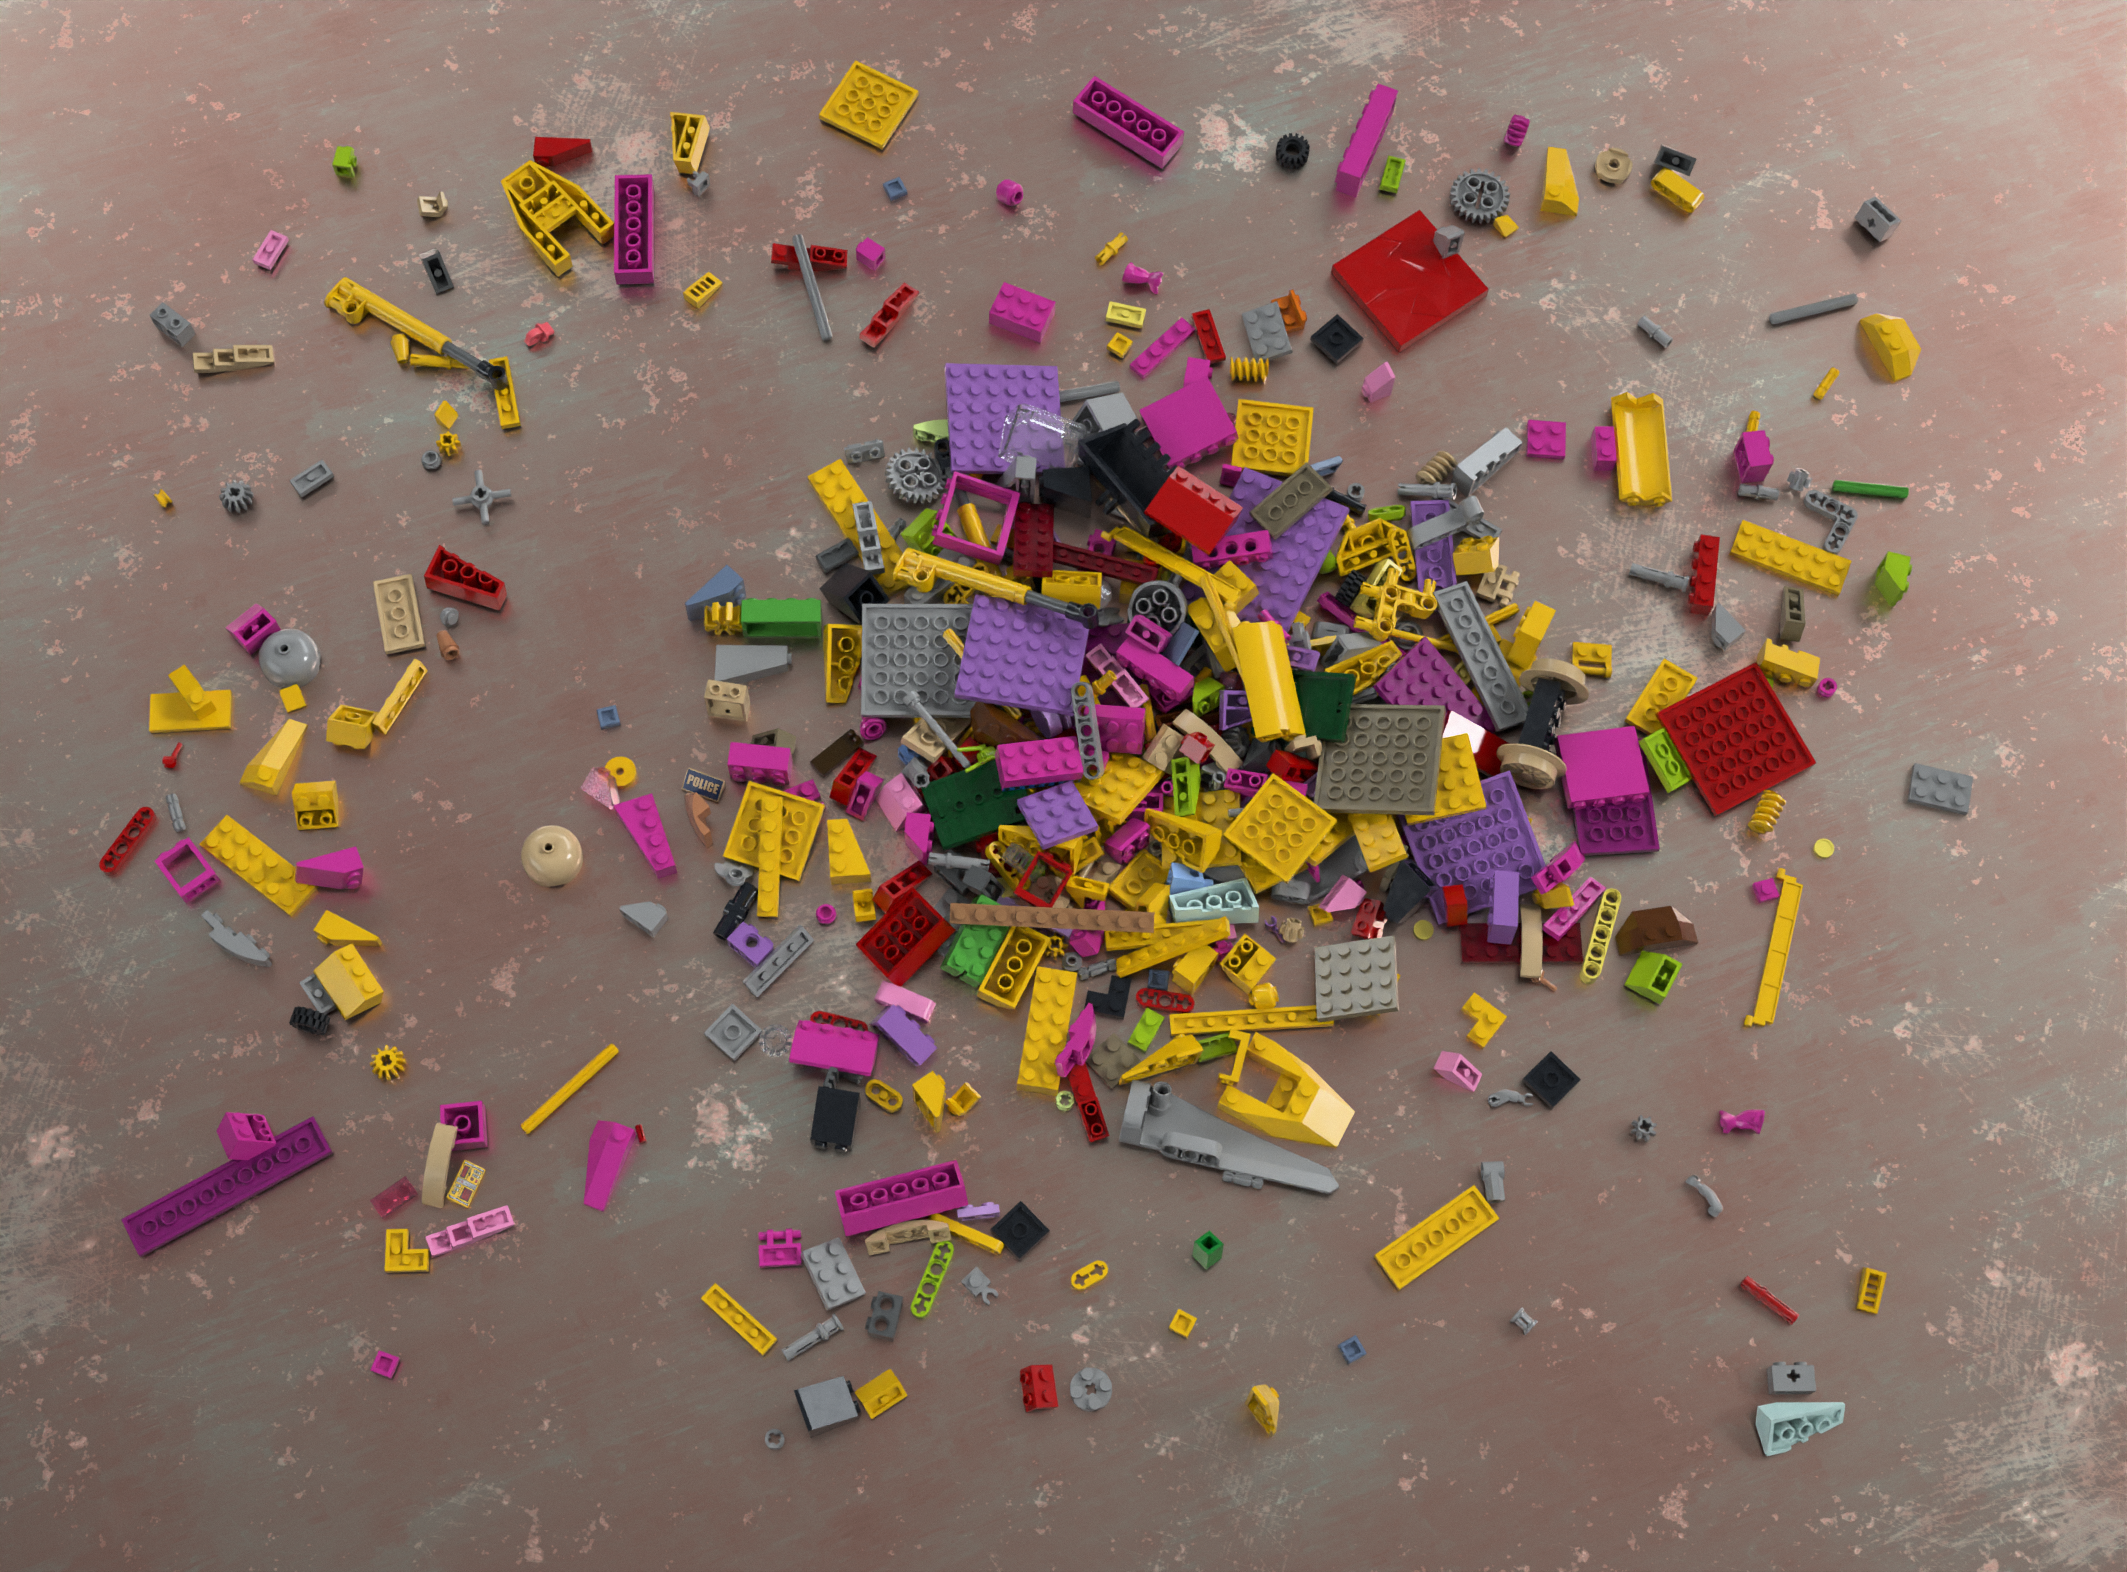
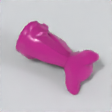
M1130 262L1125 268L1122 281L1129 284L1148 283L1152 293L1157 294L1158 286L1162 282L1163 272L1149 273Z
M1723 1110L1719 1111L1722 1115L1720 1125L1723 1127V1133L1728 1134L1736 1127L1741 1130L1753 1129L1756 1134H1760L1765 1117L1764 1110H1745L1735 1116Z

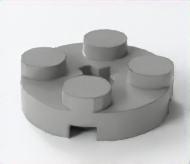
M1089 1367L1076 1373L1070 1383V1395L1073 1403L1079 1409L1087 1412L1104 1408L1112 1396V1382L1107 1374L1100 1369ZM1087 1385H1095L1096 1394L1091 1393L1088 1395L1085 1387Z

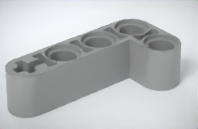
M1475 495L1464 499L1458 508L1411 527L1406 531L1407 537L1414 550L1421 549L1476 525L1481 521L1484 511Z

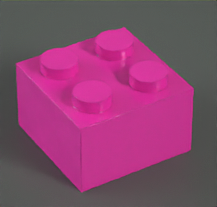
M1765 430L1742 432L1734 448L1741 484L1764 481L1767 474H1769L1771 466L1774 464L1773 454H1770L1769 451L1770 440L1769 437H1766Z
M482 1101L440 1105L441 1124L458 1127L452 1151L488 1147L486 1107Z

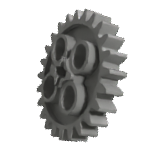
M1471 168L1469 174L1464 171L1463 176L1458 175L1457 180H1454L1450 190L1451 205H1455L1454 211L1460 210L1459 216L1466 215V221L1472 218V223L1477 219L1482 224V221L1485 219L1489 223L1490 218L1495 220L1497 216L1501 217L1502 213L1506 211L1510 201L1509 186H1505V180L1500 181V175L1494 177V171L1488 174V169L1481 172V169L1478 168L1477 172H1474ZM1481 183H1484V189L1482 192L1479 208L1476 209L1475 206Z
M910 448L907 449V452L902 449L899 454L895 452L894 456L890 457L884 476H887L885 482L890 483L888 488H894L893 494L899 493V499L906 497L907 503L912 499L914 504L917 503V500L924 504L925 499L929 503L932 501V498L937 499L938 495H941L945 488L947 476L942 473L937 459L931 458L932 453L926 455L925 449L920 453L918 448H915L914 452Z

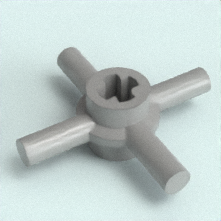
M482 470L474 471L476 487L472 490L469 496L452 498L454 506L472 503L480 509L482 524L487 525L490 523L488 508L491 506L493 499L510 497L511 490L505 489L492 492L491 489L484 486Z

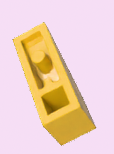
M185 664L168 674V677L199 720L217 710Z
M328 910L325 911L313 930L317 935L316 939L326 945L328 942L334 946L353 944V946L380 947L382 945L378 936Z

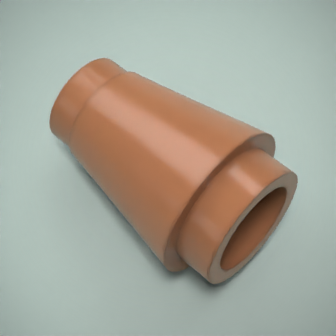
M447 631L438 632L436 637L441 656L446 660L456 658L459 655V646Z

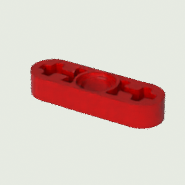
M1171 532L1166 534L1157 544L1176 553L1182 547V538ZM1146 556L1143 557L1144 565L1158 569L1162 566Z
M1142 988L1136 994L1137 1005L1145 1009L1149 1008L1151 1010L1184 1014L1191 1013L1195 1005L1193 997L1187 994ZM1143 994H1148L1147 997L1150 999H1147V1002H1142V998L1139 997H1143ZM1154 995H1157L1156 1005L1153 1004V1000H1151L1154 999ZM1166 996L1170 998L1171 1004L1162 1006L1159 999ZM1174 998H1177V1003H1183L1184 1000H1187L1191 1006H1187V1009H1184L1182 1004H1176V1008H1174Z
M816 1011L810 1017V1021L816 1023L815 1019L818 1020L819 1017H822L823 1021L828 1023L829 1019H832L830 1021L831 1025H834L837 1021H842L845 1023V1028H849L848 1024L850 1023L853 1029H858L861 1026L863 1031H868V1026L863 1021L828 1012Z

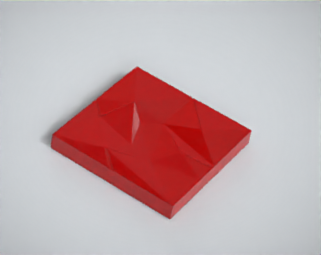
M1418 210L1333 264L1331 269L1334 277L1399 353L1485 298L1489 291L1488 287L1458 253L1444 259L1442 258L1433 242L1437 229L1421 210Z

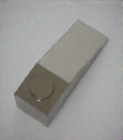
M1784 586L1780 617V639L1800 642L1806 624L1803 589Z

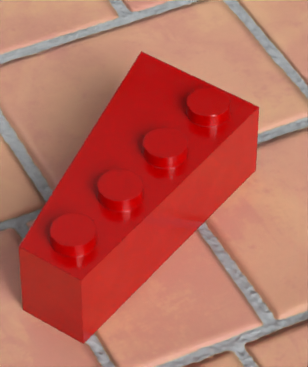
M441 545L438 546L424 574L427 589L499 611L507 596L505 582L486 571L477 569L474 564L463 561L458 555L451 554Z

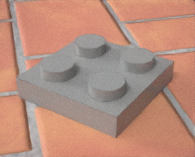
M732 1003L704 1032V1035L729 1058L735 1061L761 1035L762 1029Z

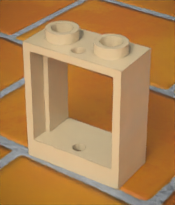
M708 679L704 695L708 716L747 722L751 704L748 687L746 685Z

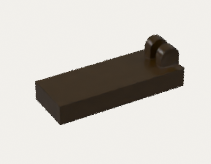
M850 729L812 759L810 764L824 778L859 748L863 747L864 742L859 735H856L854 730Z

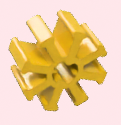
M719 602L712 603V607L705 606V630L707 632L715 630V635H721L722 631H726L729 635H734L735 630L741 632L743 630L741 606L733 607L732 602H726L725 606H721Z

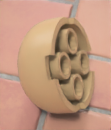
M549 825L536 829L526 838L521 850V861L528 877L538 885L544 887L565 885L572 881L580 872L583 864V852L578 839L571 831L561 826Z

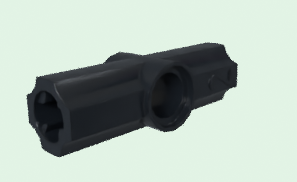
M744 882L733 900H729L726 904L723 917L713 932L720 940L727 942V938L739 924L745 921L749 913V907L758 894V889L754 885Z

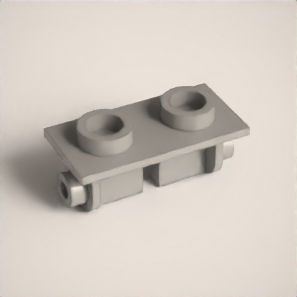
M875 439L864 442L865 445H861V443L847 445L848 447H844L847 463L852 464L885 457L883 441Z

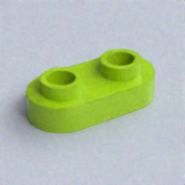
M1391 505L1368 510L1369 521L1378 518L1385 521H1400L1406 516V507L1403 505Z

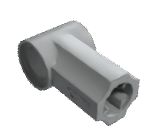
M914 756L904 767L902 773L917 788L927 787L930 783V775L926 771L928 767L919 758Z
M1503 1161L1481 1162V1177L1484 1180L1486 1201L1488 1203L1505 1201L1503 1185L1505 1170Z

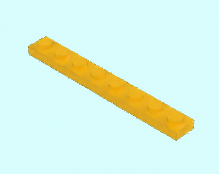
M1316 1005L1169 1015L1171 1036L1180 1034L1230 1032V1029L1248 1032L1334 1025V1020L1318 1022Z

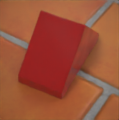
M1463 884L1442 886L1447 927L1467 925V899Z

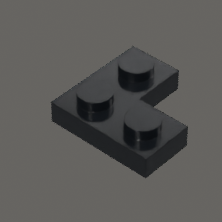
M1112 975L1108 994L1088 990L1084 1009L1088 1003H1091L1095 1014L1124 1020L1132 979Z

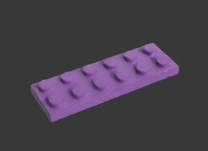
M1449 500L1411 501L1412 527L1450 511ZM1452 535L1421 549L1414 550L1417 590L1423 593L1425 579H1431V584L1433 580L1436 581L1435 592L1457 585L1452 555L1454 552Z

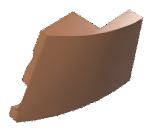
M688 792L685 794L684 799L689 821L700 841L708 849L713 845L711 832L706 827L705 820L711 814L710 806L697 792H691L690 794Z

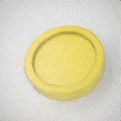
M1819 839L1814 844V853L1820 858H1829L1834 852V845L1828 839Z
M1426 920L1418 921L1413 928V933L1419 940L1430 939L1434 932L1433 925Z

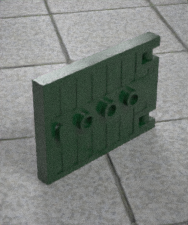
M1292 670L1306 738L1316 736L1317 741L1344 743L1356 676L1347 673ZM1254 727L1251 728V734L1253 736H1255Z
M995 759L968 773L963 770L932 781L927 787H921L944 851L998 832L999 825H1018L1027 822L1022 813L1016 814V810L1019 809L1017 799L1028 796L1026 789L1002 791Z

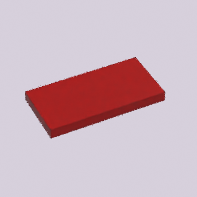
M1452 710L1448 711L1444 722L1443 738L1468 733L1477 770L1489 777L1501 774L1500 767L1502 762L1497 757V749L1504 744L1510 743Z

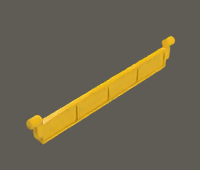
M1125 525L1121 529L1115 527L1109 533L1105 530L1101 533V538L1108 542L1113 538L1201 588L1199 578L1204 574H1209L1219 598L1226 601L1225 607L1231 611L1236 610L1237 604L1235 603L1240 600L1241 590Z
M1778 868L1776 879L1782 880L1783 883L1754 1015L1745 1016L1744 1026L1748 1028L1752 1027V1023L1763 1027L1765 1023L1773 1024L1803 889L1802 884L1796 883L1797 878L1785 875L1786 870L1783 868Z

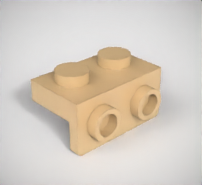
M1301 735L1290 741V744L1285 747V751L1294 754L1306 751L1308 760L1314 761L1321 755L1322 745L1320 740L1317 741L1316 736L1306 738V735Z

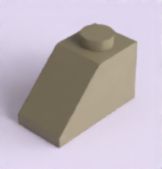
M777 728L753 735L751 744L790 748L791 755H794L796 736Z

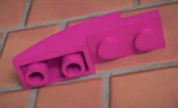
M1228 768L1224 788L1253 798L1268 780V775ZM1285 781L1306 797L1307 784Z
M1574 841L1549 860L1550 863L1531 877L1540 894L1547 893L1555 885L1566 880L1581 866L1585 856L1581 854L1577 843Z
M1088 1003L1086 1008L1080 1012L1075 1023L1069 1028L1071 1040L1067 1042L1066 1047L1055 1059L1058 1076L1066 1078L1075 1064L1083 1066L1093 1048L1097 1025L1091 1003Z

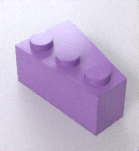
M1220 690L1219 730L1229 729L1252 721L1246 691Z
M1495 870L1493 877H1489L1488 889H1491V895L1488 896V907H1490L1487 916V942L1511 945L1518 927L1519 872Z
M893 1004L885 1007L869 1025L873 1029L876 1026L884 1034L883 1037L887 1041L890 1040L900 1053L915 1066H920L937 1049L934 1045V1039L928 1034L924 1035L919 1030L921 1028L919 1024L913 1019L910 1021L905 1016V1010L899 1005L895 1006Z

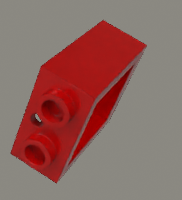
M1045 850L1043 852L1038 851L1013 895L1034 907L1052 908L1073 873L1070 870L1071 866L1064 861L1059 863L1053 860L1054 856ZM1039 860L1065 874L1049 904L1023 889Z

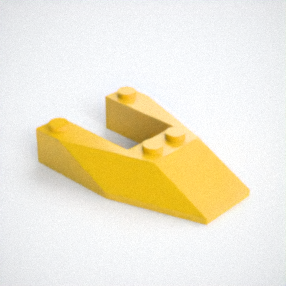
M529 160L501 180L520 230L546 265L558 277L573 267L570 254L550 232L574 215L602 245L614 237V222L579 185Z
M1255 1032L1245 1056L1281 1075L1266 1104L1227 1085L1218 1102L1217 1109L1274 1138L1337 1148L1355 1111L1309 1065L1275 1041Z

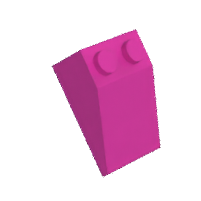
M357 847L296 862V883L336 889H354L362 884L364 867Z

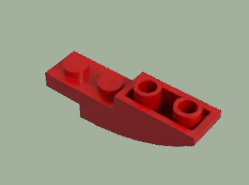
M772 244L771 263L788 265L789 270L801 271L794 246ZM811 245L810 248H806L813 271H831L847 267L848 250Z
M1086 1063L1083 1066L1075 1064L1067 1077L1088 1140L1093 1142L1109 1137Z

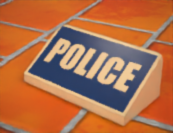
M688 768L681 790L689 793L697 792L701 797L719 803L726 784L722 779Z

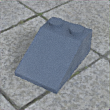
M726 565L685 602L688 619L694 621L704 618L705 606L712 607L714 602H719L721 606H725L726 602H732L733 607L741 604L742 600L746 598L744 579Z
M1180 619L1177 622H1172L1167 631H1172ZM1185 622L1180 624L1181 627L1173 635L1165 651L1160 653L1178 666L1199 633V630Z

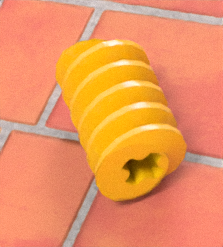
M1230 357L1232 381L1235 380L1236 376L1239 377L1240 381L1246 376L1249 382L1251 376H1253L1255 382H1257L1259 377H1261L1262 382H1265L1266 377H1268L1269 358L1266 359L1265 363L1262 358H1259L1257 363L1255 358H1251L1249 363L1247 357H1245L1241 363L1240 357H1237L1235 362Z
M1764 790L1751 817V821L1748 823L1749 828L1759 834H1765L1766 831L1772 832L1774 830L1773 825L1777 824L1775 819L1780 817L1778 812L1783 811L1782 806H1785L1786 801L1776 792Z

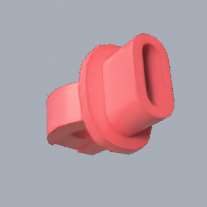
M548 322L543 324L537 323L535 328L526 334L524 342L528 347L540 341L545 342L549 340V336L554 334V330Z

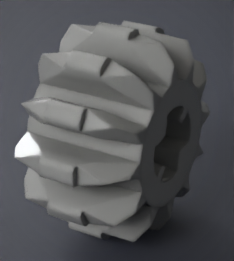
M233 479L232 484L226 482V488H221L222 494L219 495V498L222 501L223 507L228 508L231 513L235 509L240 513L242 508L247 510L246 505H252L251 499L254 498V494L251 491V487L248 484L245 485L244 481L241 480L237 483Z
M1237 725L1223 730L1221 738L1239 758L1246 756L1250 747L1249 743L1251 742L1249 741V734H1247L1246 728Z

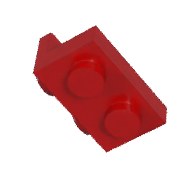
M1364 898L1351 930L1353 936L1363 937L1364 940L1382 937L1384 924L1388 921V918L1385 916L1386 912L1383 910L1384 904L1382 901Z
M1052 1364L1030 1365L1021 1369L1020 1382L1022 1384L1025 1411L1031 1412L1036 1409L1057 1408L1058 1400Z

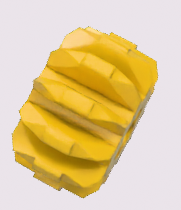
M385 1045L384 1051L377 1048L379 1054L371 1055L374 1060L370 1062L373 1074H378V1078L381 1080L386 1076V1079L390 1081L392 1075L399 1078L397 1072L405 1070L401 1066L406 1063V1060L402 1058L403 1052L398 1051L395 1046L390 1049L388 1045ZM389 1060H391L392 1063L390 1065H388L387 1063V1066H385L384 1063L386 1061L389 1062Z

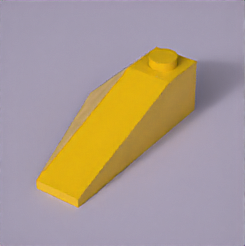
M1548 146L1540 211L1577 216L1579 196L1567 150Z
M826 624L823 631L826 703H846L862 657V625Z
M1150 808L1145 809L1144 822L1150 826V834L1159 842H1164L1170 848L1169 851L1172 854H1177L1183 859L1182 863L1200 873L1205 872L1220 849L1222 830L1199 821Z
M999 825V842L1020 853L1025 851L1034 857L1038 851L1043 852L1030 826ZM1083 836L1044 849L1054 856L1053 860L1059 863L1064 861L1071 866L1070 870L1073 871L1071 876H1074L1083 846ZM1051 866L1049 867L1050 869H1052V870H1054V871L1060 872V871L1056 870L1055 868H1053V867H1051Z

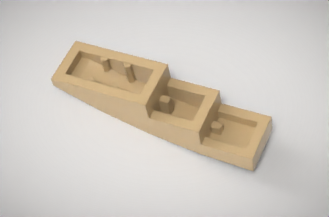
M233 345V349H213V353H193L192 355L194 373L236 371L274 364L272 345Z

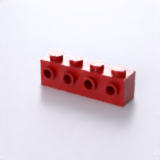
M1701 534L1698 541H1694L1693 552H1695V558L1692 559L1691 564L1693 575H1691L1689 586L1692 587L1688 596V604H1690L1689 613L1709 616L1714 606L1720 537Z

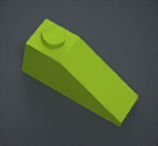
M1188 757L1172 759L1175 815L1180 817L1195 815L1201 783L1200 764L1195 763Z

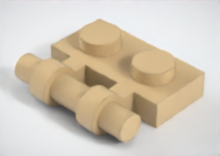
M1498 563L1494 572L1484 573L1476 596L1493 603L1496 596L1500 597L1499 605L1507 607L1508 602H1511L1513 598L1512 592L1514 587H1517L1519 583L1518 577L1520 573L1513 571L1511 575L1506 574L1508 567ZM1502 582L1507 584L1505 590L1500 588Z

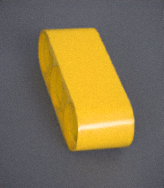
M1662 168L1651 180V185L1656 191L1688 213H1693L1705 199L1704 194L1699 189L1668 168Z

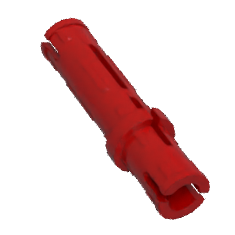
M1748 1275L1740 1283L1739 1286L1753 1295L1756 1301L1764 1303L1790 1325L1799 1317L1797 1312L1772 1295L1767 1290V1287H1762Z

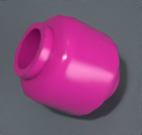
M1005 179L998 184L996 197L1002 203L1008 206H1015L1023 199V188L1020 184L1010 179Z

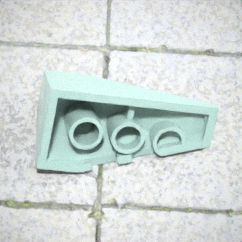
M1776 1402L1758 1406L1756 1428L1765 1455L1771 1456L1785 1453L1791 1450V1446L1799 1441L1804 1443L1809 1440V1436L1817 1432L1822 1434L1843 1423L1845 1404L1843 1402Z

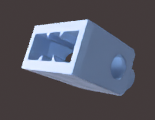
M1171 862L1165 884L1170 885L1169 894L1173 895L1212 886L1213 879H1204L1203 873L1184 864Z

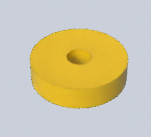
M619 756L607 762L604 768V776L611 787L624 789L633 784L637 771L634 763L629 758ZM620 770L624 771L622 775H618L617 772Z

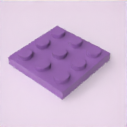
M1073 781L1017 799L1019 809L1043 850L1098 830V824Z

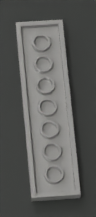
M1466 581L1433 592L1437 601V609L1496 731L1499 732L1525 723L1529 707L1468 582Z

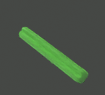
M1834 480L1832 485L1834 491L1897 498H1907L1909 495V488L1845 480Z

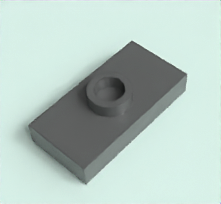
M848 537L817 554L815 557L824 572L827 573L857 557L859 552Z

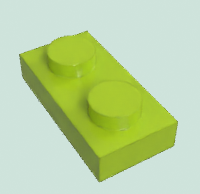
M1146 1008L1127 1044L1146 1053L1165 1017Z

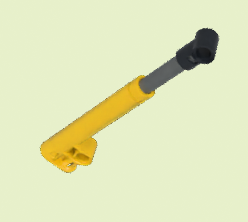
M347 277L342 278L324 300L325 307L336 309L351 324L359 323L370 312L440 355L447 354L474 370L477 376L491 383L494 389L503 390L508 386V379L503 367L494 366L486 360H479L452 344V340Z
M942 438L935 442L934 457L937 459L942 473L946 474L947 479H951L953 473H951L949 440ZM939 449H946L947 451L940 452ZM955 488L953 494L959 507L957 514L968 541L992 549L975 505L970 503L966 491ZM975 558L977 563L987 565L992 575L1003 577L998 565Z
M906 548L893 571L894 581L902 580L908 582L909 585L916 587L921 593L929 592L938 578H942L1012 602H1017L1021 605L1029 603L1063 614L1068 619L1082 623L1086 629H1094L1099 625L1097 607L1094 604L1087 603L1082 605L1073 601L1068 603L1034 592L1030 586L1022 585L912 548Z

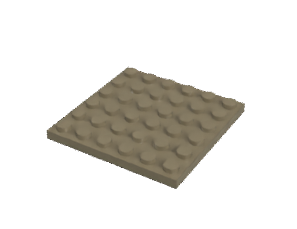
M1351 704L1344 743L1321 742L1322 752L1319 758L1314 803L1327 813L1434 815L1446 713L1445 706Z

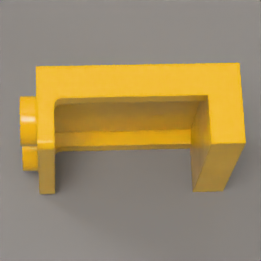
M1230 1029L1228 1038L1240 1041L1231 1076L1218 1074L1221 1083L1233 1086L1234 1082L1238 1083L1251 1034Z

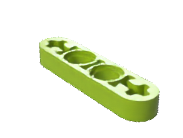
M950 1241L938 1242L914 1296L911 1304V1313L918 1319L928 1316L951 1262L954 1247ZM945 1245L948 1246L950 1253L944 1254L943 1260L946 1263L939 1259H934L935 1256L940 1258L941 1250L939 1248H944ZM932 1265H941L943 1269L941 1274H932L930 1271ZM927 1283L932 1284L935 1288L934 1292L929 1295L922 1291L923 1286ZM919 1295H921L924 1299H931L930 1302L925 1300L924 1309H926V1311H921L920 1314L917 1313V1309L915 1308V1306H919L922 1301V1298H918Z

